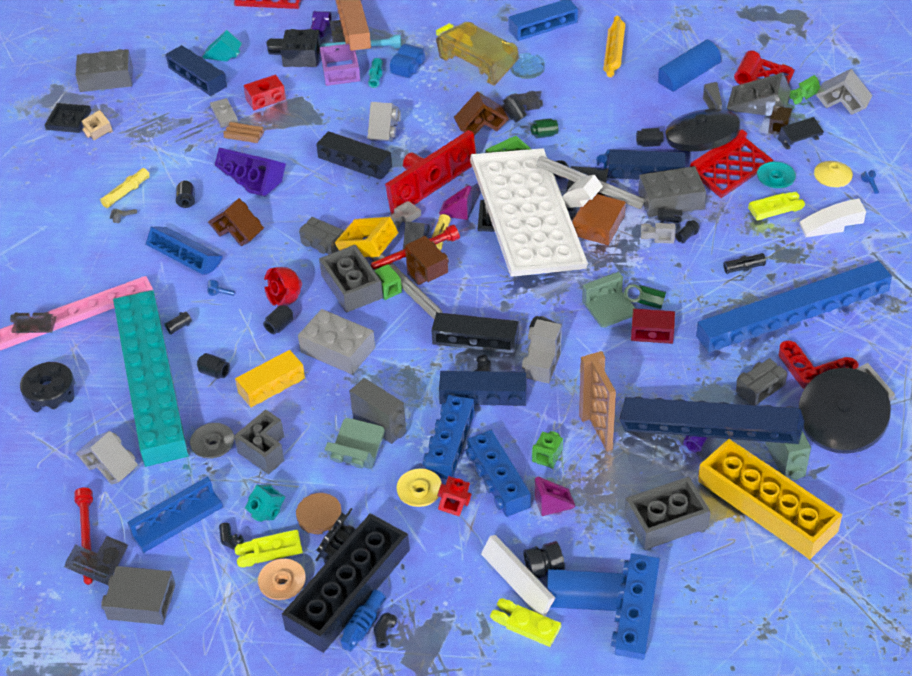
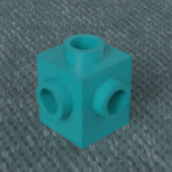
M256 485L253 492L249 495L245 509L251 513L253 519L259 522L274 520L280 512L285 496L271 485Z

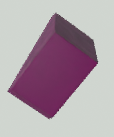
M468 185L446 199L439 214L468 220L473 208L472 187Z
M539 476L535 478V501L541 516L570 510L576 506L569 488Z

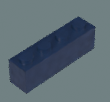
M181 45L165 54L170 70L209 96L227 87L225 73L204 60L201 56L193 53L190 49Z
M610 149L608 178L639 180V175L685 168V153Z
M440 371V404L446 403L448 395L474 399V405L526 406V372Z

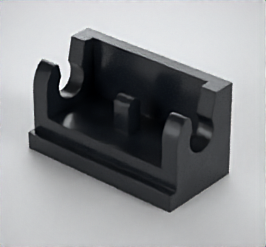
M812 117L781 127L778 141L782 143L785 149H790V145L794 144V142L813 137L814 140H819V136L823 135L824 131L816 119Z

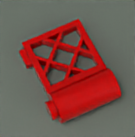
M750 50L744 54L734 74V79L738 84H744L758 80L757 77L764 76L766 78L769 75L783 72L789 74L785 76L789 84L795 70L790 66L779 65L762 59L758 52ZM762 66L768 67L771 70L765 71V69Z

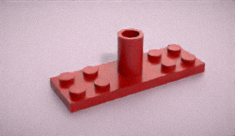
M470 130L464 132L426 158L414 152L408 153L403 160V167L406 171L385 184L390 213L394 214V209L407 201L413 205L417 204L472 167L470 161L471 154H476L474 132Z

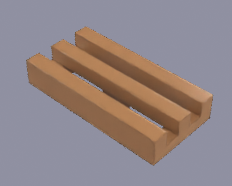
M230 122L223 135L224 138L258 143L264 133V128Z

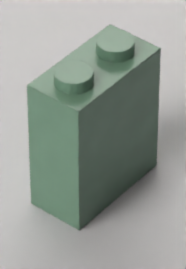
M803 431L799 444L765 442L781 474L790 480L805 477L811 446Z

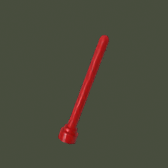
M453 224L446 227L442 234L429 238V240L435 244L445 240L453 242L460 239V235ZM405 249L370 264L371 268L376 270L405 258Z
M82 487L75 490L74 501L80 508L83 581L86 585H90L93 582L89 506L93 501V491L90 488Z

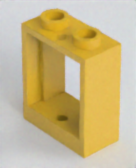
M391 217L354 219L335 241V244L339 251L356 245L364 257H379L398 234V231Z

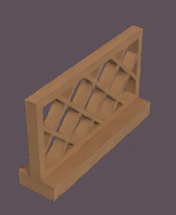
M600 351L581 357L579 417L582 422L590 420L607 452L613 450L616 391L605 373V356Z

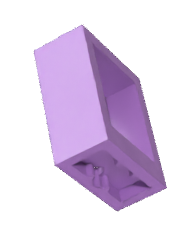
M349 44L320 47L326 86L360 81L356 51H350ZM352 60V64L327 67V63Z

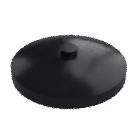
M704 109L676 118L667 126L665 134L667 143L675 149L691 152L705 151L729 143L737 137L741 127L739 117L733 112L723 109Z
M837 368L821 373L808 383L802 392L799 402V408L804 418L803 430L816 445L835 453H855L871 447L881 439L890 422L891 405L885 388L873 376L857 369Z

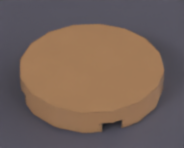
M315 493L305 497L296 509L299 526L311 534H323L324 531L331 530L342 513L341 504L337 498L326 493Z

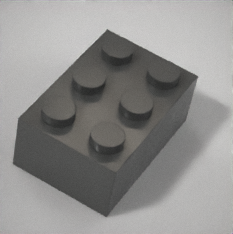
M129 49L77 55L75 76L80 92L131 87L133 65Z
M695 166L639 175L638 193L645 200L643 205L648 217L657 216L658 209H662V207L671 210H682V212L704 209L706 189Z
M356 245L319 258L321 276L346 313L383 299L381 280Z
M686 477L625 498L624 515L644 550L707 529L709 526L710 509L690 477Z

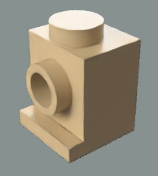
M101 110L82 120L84 126L82 131L87 138L91 137L93 140H96L108 132H113L110 122Z

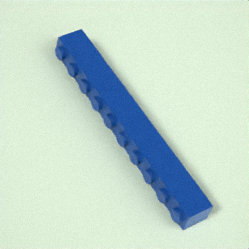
M876 261L698 321L696 337L708 353L720 350L729 345L758 337L761 334L813 318L825 312H831L834 309L848 306L857 301L883 294L890 289L892 275L880 261Z

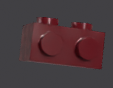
M633 309L631 341L673 344L675 311Z

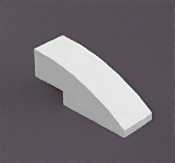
M595 175L579 179L562 196L566 208L583 207L588 200L594 198L603 187Z
M860 199L849 200L824 208L800 221L799 225L805 237L844 232L845 226L864 223L866 210Z

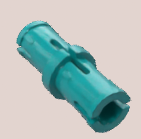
M374 58L369 69L368 85L371 88H377L382 77L383 61L380 58Z

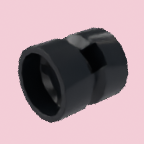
M557 541L543 544L542 549L535 546L523 550L525 565L536 578L544 577L548 569L565 570L563 554Z

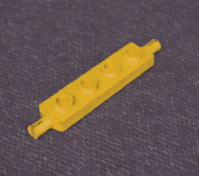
M615 16L612 25L608 28L603 67L608 77H613L614 71L621 65L625 23L621 20L620 16Z

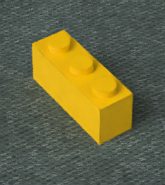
M288 350L236 377L235 382L238 393L251 408L305 379L303 364L291 350Z

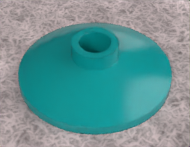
M768 162L759 167L757 178L765 186L785 188L794 183L796 173L791 166L785 163Z

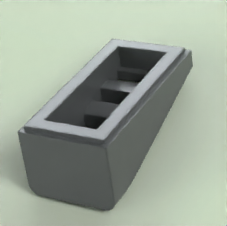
M717 82L708 83L704 86L703 100L709 109H722Z

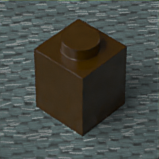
M773 107L769 122V134L779 135L781 127L790 124L792 108Z

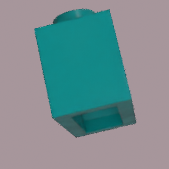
M225 30L207 47L202 57L204 59L227 62L232 57L236 58L238 56L242 43L228 30Z

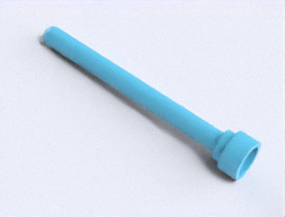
M393 35L390 39L370 40L371 47L391 46L394 49H398L402 46L401 35ZM345 42L322 43L320 47L345 44Z

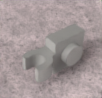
M407 201L395 208L394 214H391L389 217H391L396 229H398L402 222H411L420 217L421 210Z
M655 223V227H652L650 224H641V239H654V243H674L675 224Z

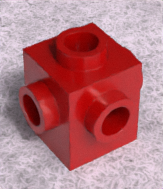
M448 476L446 484L441 483L437 496L441 497L438 510L460 517L463 506H468L472 493L468 492L470 483Z

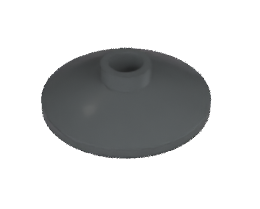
M209 423L199 427L194 431L190 439L192 451L197 456L208 459L226 454L234 444L233 431L227 425L221 423Z

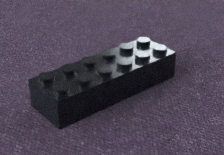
M370 513L283 611L282 618L285 630L324 653L349 623L358 607L366 603L372 591L379 588L410 551L408 533Z

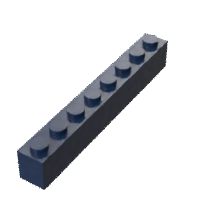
M639 396L634 398L625 397L619 417L624 430L630 432L788 444L800 443L804 425V418L800 408L792 406L773 407L771 405L757 406L747 403L729 404L726 402H695L682 399L664 400L662 398L649 399Z

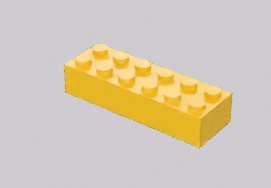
M731 439L725 441L700 464L699 483L808 559H811L839 531L842 519L841 513Z

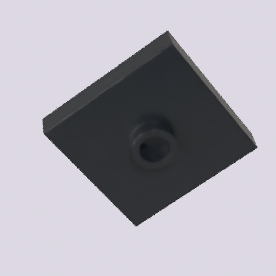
M57 103L44 125L45 129L80 133L83 127L82 120L90 115L91 107L88 105Z

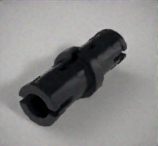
M763 253L748 257L744 255L740 259L724 261L723 268L726 274L741 270L746 272L750 268L765 266L766 258Z

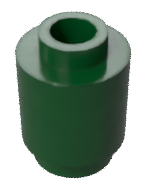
M552 118L534 120L530 126L531 134L536 139L553 137L554 134H558L559 130L557 120H552Z

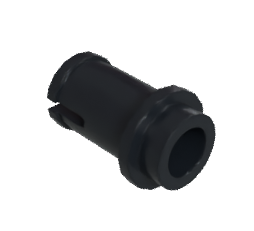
M662 207V209H658L657 220H661V222H681L682 210H671Z
M694 220L687 221L685 226L675 234L677 241L682 244L685 243L692 235H696L699 232L700 226Z
M186 311L180 312L179 316L164 325L172 335L182 327L189 326L192 319Z

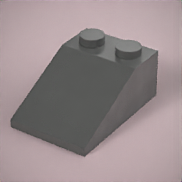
M783 73L733 86L727 109L728 111L770 116L774 106L787 108L791 89Z

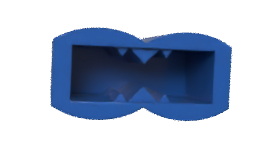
M404 43L390 61V73L411 78L413 74H416L418 67L425 61L424 48Z

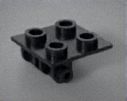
M350 508L346 515L341 513L334 526L325 535L316 550L319 552L315 560L316 562L322 557L326 564L355 531L353 526H346L344 524L353 510L352 508Z

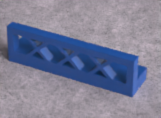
M206 477L131 519L127 524L132 539L140 550L145 553L223 508V504L215 494L209 477ZM206 487V491L198 494L201 489ZM186 499L183 504L177 506L180 501ZM165 510V513L162 516L157 517L159 513ZM145 522L144 526L136 530V526Z

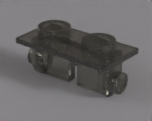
M541 91L511 94L513 97L517 96L522 105H526L527 111L543 107L542 99L540 100Z
M15 312L10 316L11 323H14L11 332L53 333L57 317L49 314V312L33 313L32 317H30L29 313Z

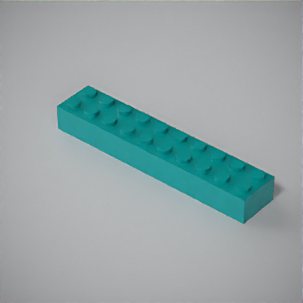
M154 290L114 298L113 302L136 431L144 465L148 467L189 457Z

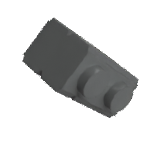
M311 217L307 224H304L299 230L302 244L306 247L311 246L322 254L337 252L338 248L335 241L344 232V230L314 217Z
M770 358L763 363L758 362L748 373L743 372L738 376L736 392L743 399L745 398L749 404L757 405L785 386L787 372L782 367L777 366Z

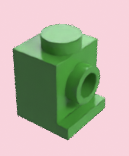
M389 264L375 270L376 275L381 280L384 300L402 293L401 278Z
M542 431L538 441L532 447V462L553 469L563 450V438L555 431H550L549 433Z

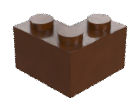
M478 91L454 116L459 129L462 132L470 130L474 132V136L484 125L498 131L509 119L500 104Z
M240 198L221 209L208 221L219 236L229 232L240 246L250 242L264 229L260 220L252 214L247 204Z
M426 236L405 245L407 274L417 285L426 281L430 282L448 273L449 259L444 252L442 253L436 244Z

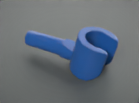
M609 149L604 155L597 156V166L600 163H604V168H607Z
M871 170L867 175V172L864 171L861 174L862 181L865 183L869 182L874 194H878L879 191L874 181L876 172Z
M208 281L209 295L215 296L218 293L234 296L235 291L219 287L218 281Z

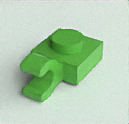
M815 75L799 83V88L790 92L789 97L795 105L799 104L803 97L808 99L817 94L820 89L817 77Z

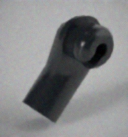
M486 355L478 356L477 369L474 371H490L491 362L488 360V357Z
M221 523L219 525L220 542L222 545L235 550L237 545L243 544V536L241 534L239 537H237V534L232 535L229 523Z
M384 613L375 624L373 631L377 648L388 646L386 631L388 627L393 628L397 624V617L395 615Z

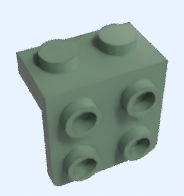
M620 272L583 285L582 303L603 328L631 318L633 316V309H636L631 302L627 301L622 292L623 276Z
M345 418L336 442H327L325 451L334 462H345L357 468L365 467L372 469L385 429L379 425Z

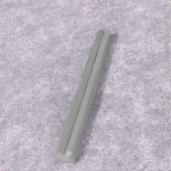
M540 156L536 163L537 167L573 182L589 176L543 156ZM599 180L603 186L599 193L625 201L626 204L637 209L642 208L645 201L644 198Z
M382 253L379 257L370 258L373 261H377L386 256ZM393 263L389 264L401 278L402 289L433 319L436 312L442 313V310Z

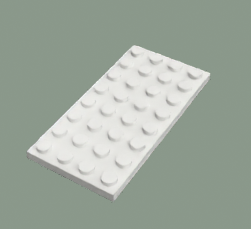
M544 148L471 154L470 161L511 277L586 269L588 265L554 174L536 166L540 156L547 158Z

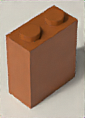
M596 194L592 200H588L583 207H580L572 221L577 236L609 245L625 217L626 202Z

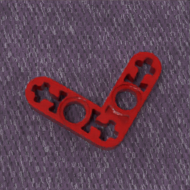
M784 341L779 347L778 355L803 389L812 379L823 372L837 368L856 369L859 366L855 359L844 357L814 367L795 342ZM801 363L805 367L797 368L794 366V364Z

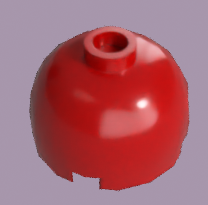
M273 267L267 270L264 280H268L265 293L269 302L273 306L276 304L278 306H288L295 302L302 288L301 279L295 271L288 267Z

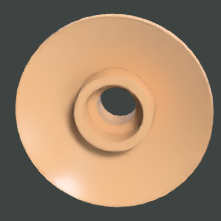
M277 559L263 567L258 576L260 591L266 597L273 600H286L294 597L303 589L306 582L303 567L291 559Z

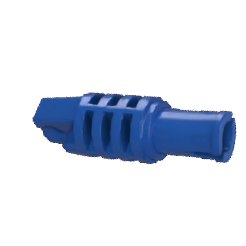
M373 590L366 603L358 607L346 625L340 640L344 650L352 652L359 641L365 638L376 621V613L386 600V596L381 591Z

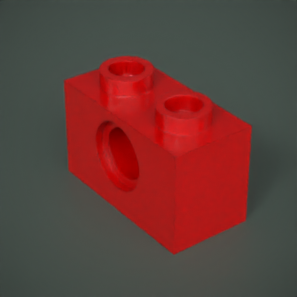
M276 74L243 85L245 98L253 111L286 100L284 85Z

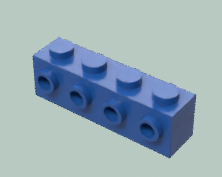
M448 395L446 403H442L440 410L441 418L436 420L435 435L430 437L429 452L425 453L423 457V466L437 474L439 478L447 479L448 476L454 477L475 414L474 399Z
M489 430L467 438L468 448L465 449L469 461L474 462L477 475L483 477L485 488L489 494H493L497 509H502L505 516L508 517L531 508V493L493 431Z
M631 553L630 561L625 560L622 575H627L626 584L621 583L619 598L623 599L622 608L617 607L615 622L619 623L618 632L613 631L611 646L615 647L614 655L640 660L645 658L660 558Z

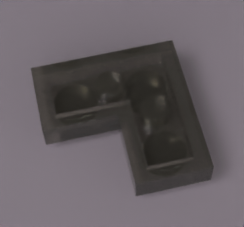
M106 536L98 553L75 544L64 567L108 585L111 575H114L116 566H119L127 551L128 544Z

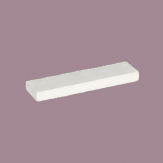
M496 535L490 536L481 555L534 612L546 616L555 597Z

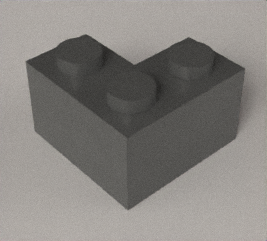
M266 409L234 435L237 452L267 474H270L284 462L282 446L279 443L284 437L281 419Z

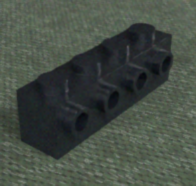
M330 131L316 143L318 158L380 180L392 168L391 152Z
M436 312L431 330L432 344L515 353L519 336V321Z

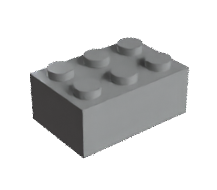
M323 309L298 334L301 353L352 375L375 349L373 330Z

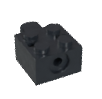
M289 29L285 30L283 39L271 38L266 42L268 54L281 55L283 67H317L321 45L319 30Z

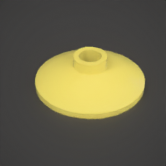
M824 161L819 163L814 169L816 180L829 187L845 186L852 180L853 176L852 170L846 164L838 161Z
M414 469L400 477L397 482V494L404 503L410 506H427L439 498L437 494L442 482L439 476L430 470Z

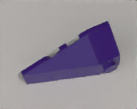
M220 147L215 161L217 168L232 177L247 192L264 197L282 182L286 167L285 163Z

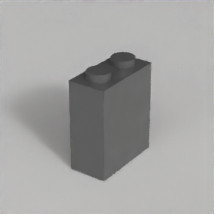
M363 378L349 390L353 419L382 426L385 429L383 439L391 444L405 434L404 402L366 378Z
M116 566L114 575H111L109 578L107 595L103 596L101 603L107 619L163 625L176 586L172 571Z

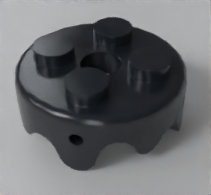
M45 362L32 367L23 375L20 381V391L30 408L34 412H39L41 406L56 409L63 401L72 402L74 399V384L76 382L71 370L66 365L58 362ZM51 381L47 385H42L44 382Z

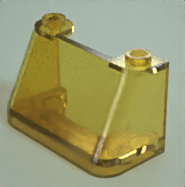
M463 22L442 32L436 38L441 59L447 61L449 58L453 59L454 56H457L478 67L480 74L483 75L485 73L489 77L487 82L493 86L499 82L519 59L518 48L514 43H509L475 26L472 22Z

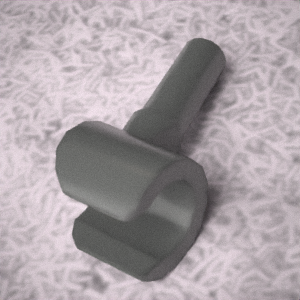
M113 209L110 219H113L114 223H120L122 217L137 214V210L121 211Z

